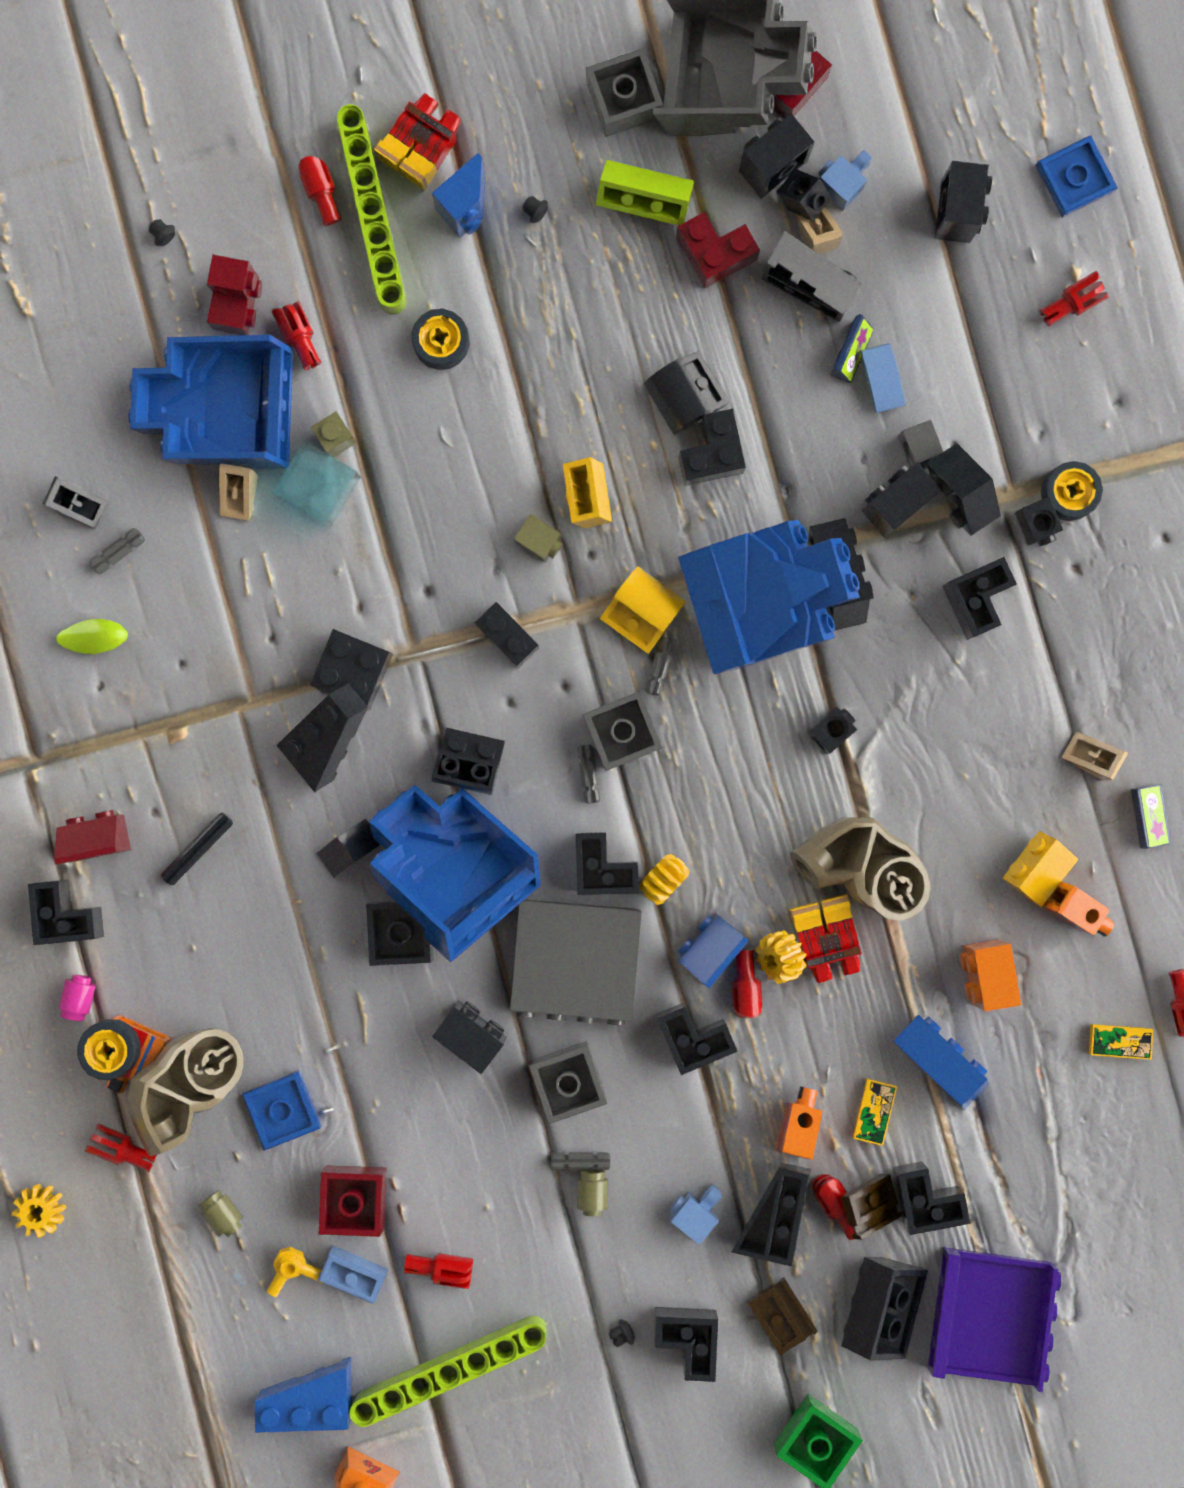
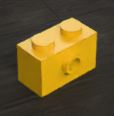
M588 457L562 464L566 484L565 495L569 505L571 523L584 529L611 523L612 517L603 463Z
M1038 831L1017 860L1011 864L1002 879L1024 898L1042 907L1077 862L1078 858L1057 839Z

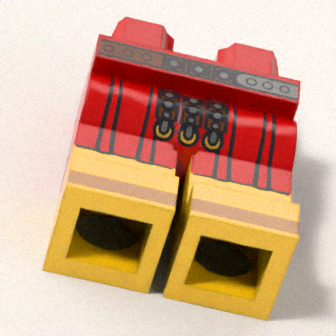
M426 93L415 104L410 101L404 108L405 111L398 117L390 132L374 148L377 159L399 174L401 172L402 176L424 191L445 160L450 149L457 142L455 134L461 124L460 117L448 109L439 121L432 117V114L438 107V103Z
M847 894L820 900L818 903L813 902L788 909L798 942L802 943L801 951L807 954L804 958L806 967L811 969V973L817 983L833 979L829 963L840 961L844 976L860 972L858 955H862ZM821 914H822V918H823V921H824V925H825V929H826V930H824V927H823V924H822V920H821V917H820Z

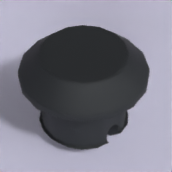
M530 196L525 200L522 206L523 212L530 216L531 223H537L544 217L548 210L547 200L540 202L534 196Z
M161 219L154 220L149 225V232L155 237L154 244L156 246H165L171 242L175 236V226L172 224L166 225Z
M620 1319L618 1322L619 1326L610 1329V1339H613V1344L616 1347L625 1343L633 1345L635 1340L634 1332L627 1321Z

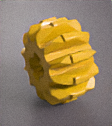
M673 854L665 855L640 882L639 889L649 901L654 902L656 905L663 904L689 876V869L684 865L683 861L676 858Z
M785 930L764 936L760 940V944L755 948L759 955L755 960L761 964L760 971H765L767 979H774L777 984L797 979L807 966L803 960L807 954L802 952L800 948L802 943H797L794 934L788 935Z
M35 1184L32 1190L29 1188L22 1190V1197H17L14 1200V1205L18 1209L14 1210L11 1216L20 1217L16 1228H21L23 1225L26 1226L25 1236H30L35 1231L38 1238L43 1237L46 1231L49 1233L56 1231V1224H61L64 1221V1217L60 1212L64 1211L67 1205L58 1204L57 1201L61 1199L62 1193H57L53 1196V1186L49 1185L43 1190L41 1184ZM40 1206L43 1212L38 1215L35 1209Z

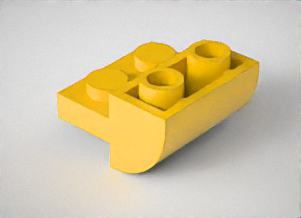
M636 567L617 591L600 619L649 654L687 601L640 567Z

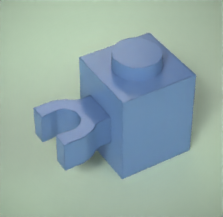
M865 150L851 164L842 156L834 163L829 160L818 173L821 176L820 180L832 197L831 200L842 211L859 195L866 185L867 179L861 173L870 165L869 162L873 157Z
M711 1183L700 1200L690 1192L684 1198L680 1195L669 1209L672 1212L670 1214L671 1222L700 1245L719 1222L717 1214L711 1208L722 1197L721 1191Z

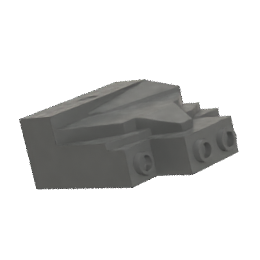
M667 0L674 14L663 108H654L653 115L669 136L736 133L738 127L767 125L768 115L772 114L774 109L773 95L807 94L808 83H812L814 77L813 63L810 62L811 53L816 52L817 34L812 31L808 21H783L784 6L782 2H779V0Z

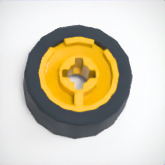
M443 308L433 309L422 314L415 322L411 334L412 345L419 360L428 367L437 370L451 369L460 364L466 357L470 346L468 329L463 319L453 311ZM438 335L446 336L444 345H440L439 342L435 341Z
M1077 461L1063 463L1049 472L1041 488V498L1050 497L1058 518L1065 521L1081 519L1094 511L1100 503L1103 493L1102 481L1095 469L1086 463ZM1068 486H1073L1076 489L1075 496L1069 497Z
M106 1019L90 1026L82 1034L77 1046V1057L81 1067L88 1075L99 1080H113L123 1076L136 1065L140 1056L141 1043L136 1031L129 1024L121 1020ZM106 1044L111 1048H115L111 1055L106 1054L104 1051Z

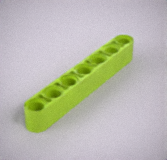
M347 104L338 111L337 123L376 295L382 309L386 313L398 314L405 309L407 304L406 294L369 131L362 110L356 105ZM351 118L359 120L355 127L345 126L346 122ZM363 147L366 149L365 153L360 157L351 155L355 148ZM364 176L373 178L372 182L367 186L358 184L359 180ZM370 205L380 207L374 215H367L364 212ZM377 234L386 236L385 241L381 244H373L371 240ZM383 263L393 265L392 270L386 274L378 272L379 266ZM390 292H397L399 294L398 300L394 303L384 301L385 296Z
M528 1316L362 1390L353 1400L349 1413L350 1418L359 1427L370 1426L540 1350L546 1342V1323L539 1316ZM529 1328H536L541 1332V1335L537 1339H530L526 1336L525 1331ZM506 1340L511 1342L513 1348L505 1352L500 1350L497 1344L500 1341ZM473 1353H480L484 1356L485 1361L475 1364L469 1359V1356ZM447 1365L453 1366L457 1374L446 1376L441 1368ZM417 1378H423L429 1383V1386L421 1389L416 1387L413 1381ZM396 1391L401 1399L391 1401L387 1398L386 1392ZM366 1403L371 1406L373 1411L367 1414L362 1413L358 1409V1405Z

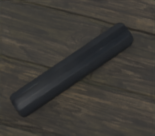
M220 813L161 873L162 879L169 885L176 884L233 825L232 819L225 813Z

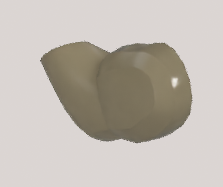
M842 817L820 829L790 852V858L796 870L812 887L819 889L844 884L855 901L886 919L903 921L913 918L922 911L929 900L930 880L928 872L919 856L908 843L891 835L872 817Z
M208 1028L180 1035L167 1044L153 1062L131 1078L126 1102L131 1121L149 1156L164 1153L185 1142L191 1134L194 1114L211 1109L223 1101L226 1094L239 1081L244 1067L243 1052L238 1041L229 1032Z

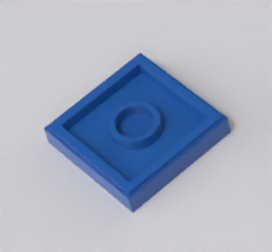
M1091 135L1037 161L1035 164L1061 217L1085 207L1118 189Z
M300 1070L242 1094L264 1151L322 1127Z

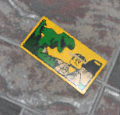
M1090 1024L1088 1054L1152 1060L1154 1029Z
M866 1078L852 1135L853 1139L883 1146L897 1090L896 1085Z

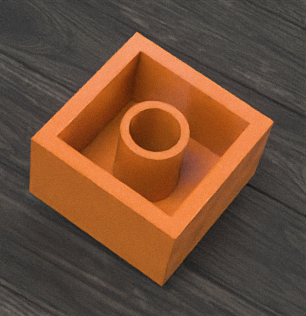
M996 939L962 945L963 953L959 954L961 968L963 971H967L969 983L964 985L967 1000L972 1001V1005L983 1011L1021 1006L1011 944Z

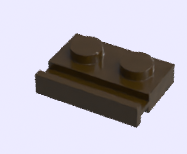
M880 1174L841 1196L848 1224L854 1230V1234H852L853 1239L862 1240L902 1217L901 1212H898L896 1208L898 1200L890 1174Z
M785 1277L747 1300L780 1356L805 1341L808 1336L818 1332Z

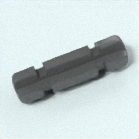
M132 528L125 534V538L120 537L102 551V555L97 554L89 561L93 570L98 574H102L109 569L108 565H114L132 552V547L137 548L144 543L145 539L140 531Z
M660 638L657 647L659 652L655 654L649 675L651 679L648 680L645 689L649 694L659 696L662 692L664 685L662 681L666 678L672 658L670 653H673L676 641L672 638Z
M591 744L580 745L577 747L578 759H581L579 767L582 787H585V791H583L584 801L587 804L597 803L600 801V792L596 786L598 785L596 764L592 758L594 757L593 746Z
M554 1152L551 1155V1168L553 1170H564V1168H569V1170H593V1168L609 1170L610 1154L608 1152H597V1155H593V1152H569V1155H564V1152Z

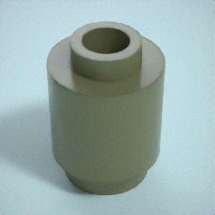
M581 1170V1177L577 1179V1209L583 1210V1215L600 1216L602 1211L608 1209V1179L605 1178L604 1170Z
M217 1190L199 1204L203 1210L201 1214L218 1237L223 1233L226 1237H229L242 1226L239 1222L243 1218L242 1214L227 1194L223 1195L220 1190Z

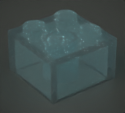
M304 440L273 493L279 499L331 528L361 477L356 470Z

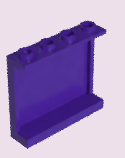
M943 1247L927 1366L932 1377L945 1379V1374L1032 1385L1038 1392H1043L1044 1382H1048L1050 1373L1049 1364L1046 1362L1048 1352L1052 1351L1054 1342L1053 1334L1050 1332L1052 1321L1055 1322L1057 1318V1303H1054L1056 1291H1059L1061 1288L1062 1279L1061 1273L1058 1272L1059 1269L1052 1262Z

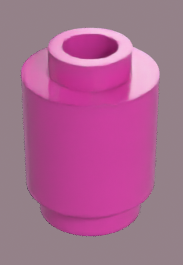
M73 974L72 979H65L59 1009L61 1010L60 1017L73 1021L85 1020L86 1014L90 1013L96 987L95 984L90 983V977Z

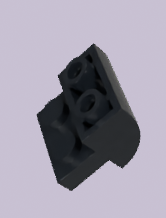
M699 351L683 359L678 358L658 370L643 383L674 435L697 424L704 414L716 412L729 403L728 398Z
M446 727L434 766L432 782L492 795L505 741Z

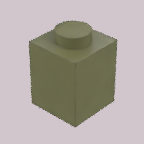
M337 411L311 426V429L331 459L357 444Z
M532 514L528 516L514 538V542L543 562H546L548 557L554 559L563 545L559 542L561 533Z

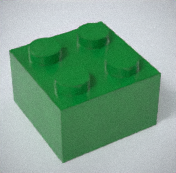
M807 1394L773 1445L778 1458L821 1488H831L863 1440L857 1427L810 1394Z

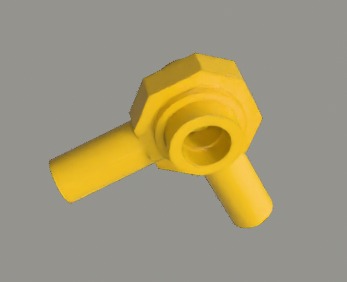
M293 1247L280 1249L273 1262L276 1275L269 1285L267 1293L277 1297L286 1280L298 1277L300 1274L323 1283L318 1281L322 1269L306 1263L304 1253Z

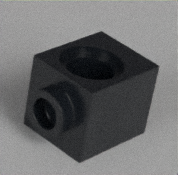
M794 169L776 191L790 212L811 221L818 216L832 198L820 178L798 169Z
M1050 497L1025 506L1015 512L1028 546L1038 542L1039 547L1056 541L1055 535L1063 531ZM1035 517H1040L1045 521V531H1039L1035 528Z
M835 707L810 728L807 733L826 755L831 754L857 731L853 725L856 720L845 708L840 710L838 707ZM831 720H835L841 725V733L836 738L831 737L827 733V724Z

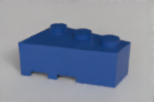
M917 1015L893 1042L965 1110L989 1085L988 1079L984 1076L988 1071L975 1059L971 1062L961 1055L964 1049L951 1037L946 1041L938 1033L942 1028L929 1016L924 1020L920 1015Z
M351 1357L343 1359L334 1365L316 1369L307 1375L298 1378L294 1377L262 1389L254 1401L255 1433L348 1430L352 1421L349 1414L352 1405Z

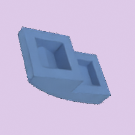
M887 343L860 350L865 379L869 382L874 411L878 413L905 406L902 384L891 344Z

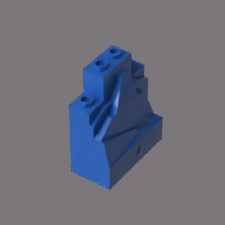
M271 335L167 337V347L164 349L166 368H132V378L129 382L131 408L128 411L130 429L142 434H163V438L160 441L162 459L175 464L220 465L222 463L228 465H248L255 469L289 468L294 349Z
M794 520L753 533H745L678 556L713 675L738 670L835 638L833 633L835 630L834 620L827 613L826 609L860 598L858 594L860 588L859 581L855 573L851 571L849 564L850 551L848 546L842 541V538L828 539L807 547V531L800 524V520Z
M414 785L408 791L400 793L393 803L385 809L379 810L369 821L373 838L386 849L377 853L373 861L370 862L373 878L395 902L423 927L426 940L450 963L541 886L538 854L464 789L449 795L442 805L439 806L419 787Z

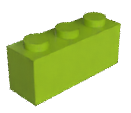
M606 159L599 181L595 205L679 226L685 222L694 181Z

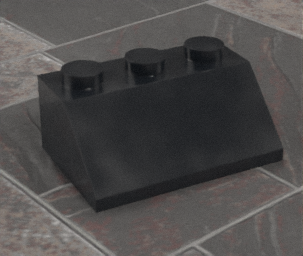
M864 1257L863 1263L859 1268V1279L851 1299V1310L843 1330L844 1337L841 1346L870 1361L905 1359L928 1270L883 1257Z

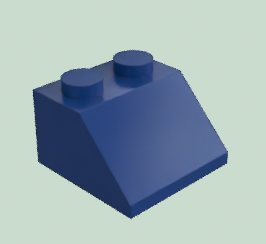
M479 153L432 192L436 211L459 238L466 233L470 235L475 232L481 225L480 221L483 219L486 176L483 158Z
M717 913L713 917L708 914L697 927L700 933L692 941L688 938L677 951L681 954L678 961L708 988L711 987L749 941Z

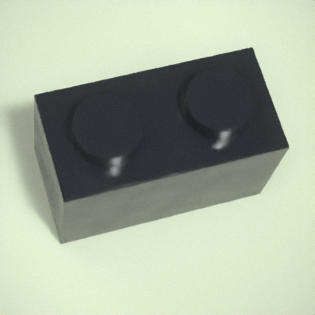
M497 602L474 622L518 669L540 648L531 636Z

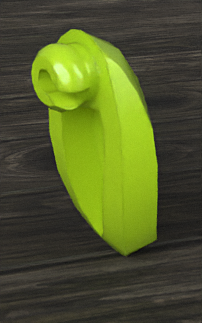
M89 619L62 630L57 635L56 640L62 647L83 654H98L114 650L122 645V643L126 642L128 633L122 625L111 620Z

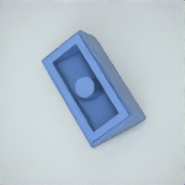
M332 1246L318 1281L374 1304L388 1269L341 1248Z

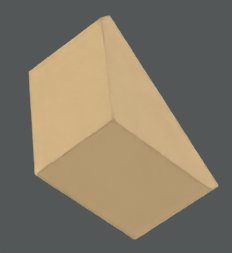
M826 207L822 209L813 221L795 214L806 246L818 254L838 248L843 237L842 230Z
M220 464V516L250 521L258 475L252 469Z
M1075 732L1062 758L1099 780L1105 781L1115 778L1128 753Z

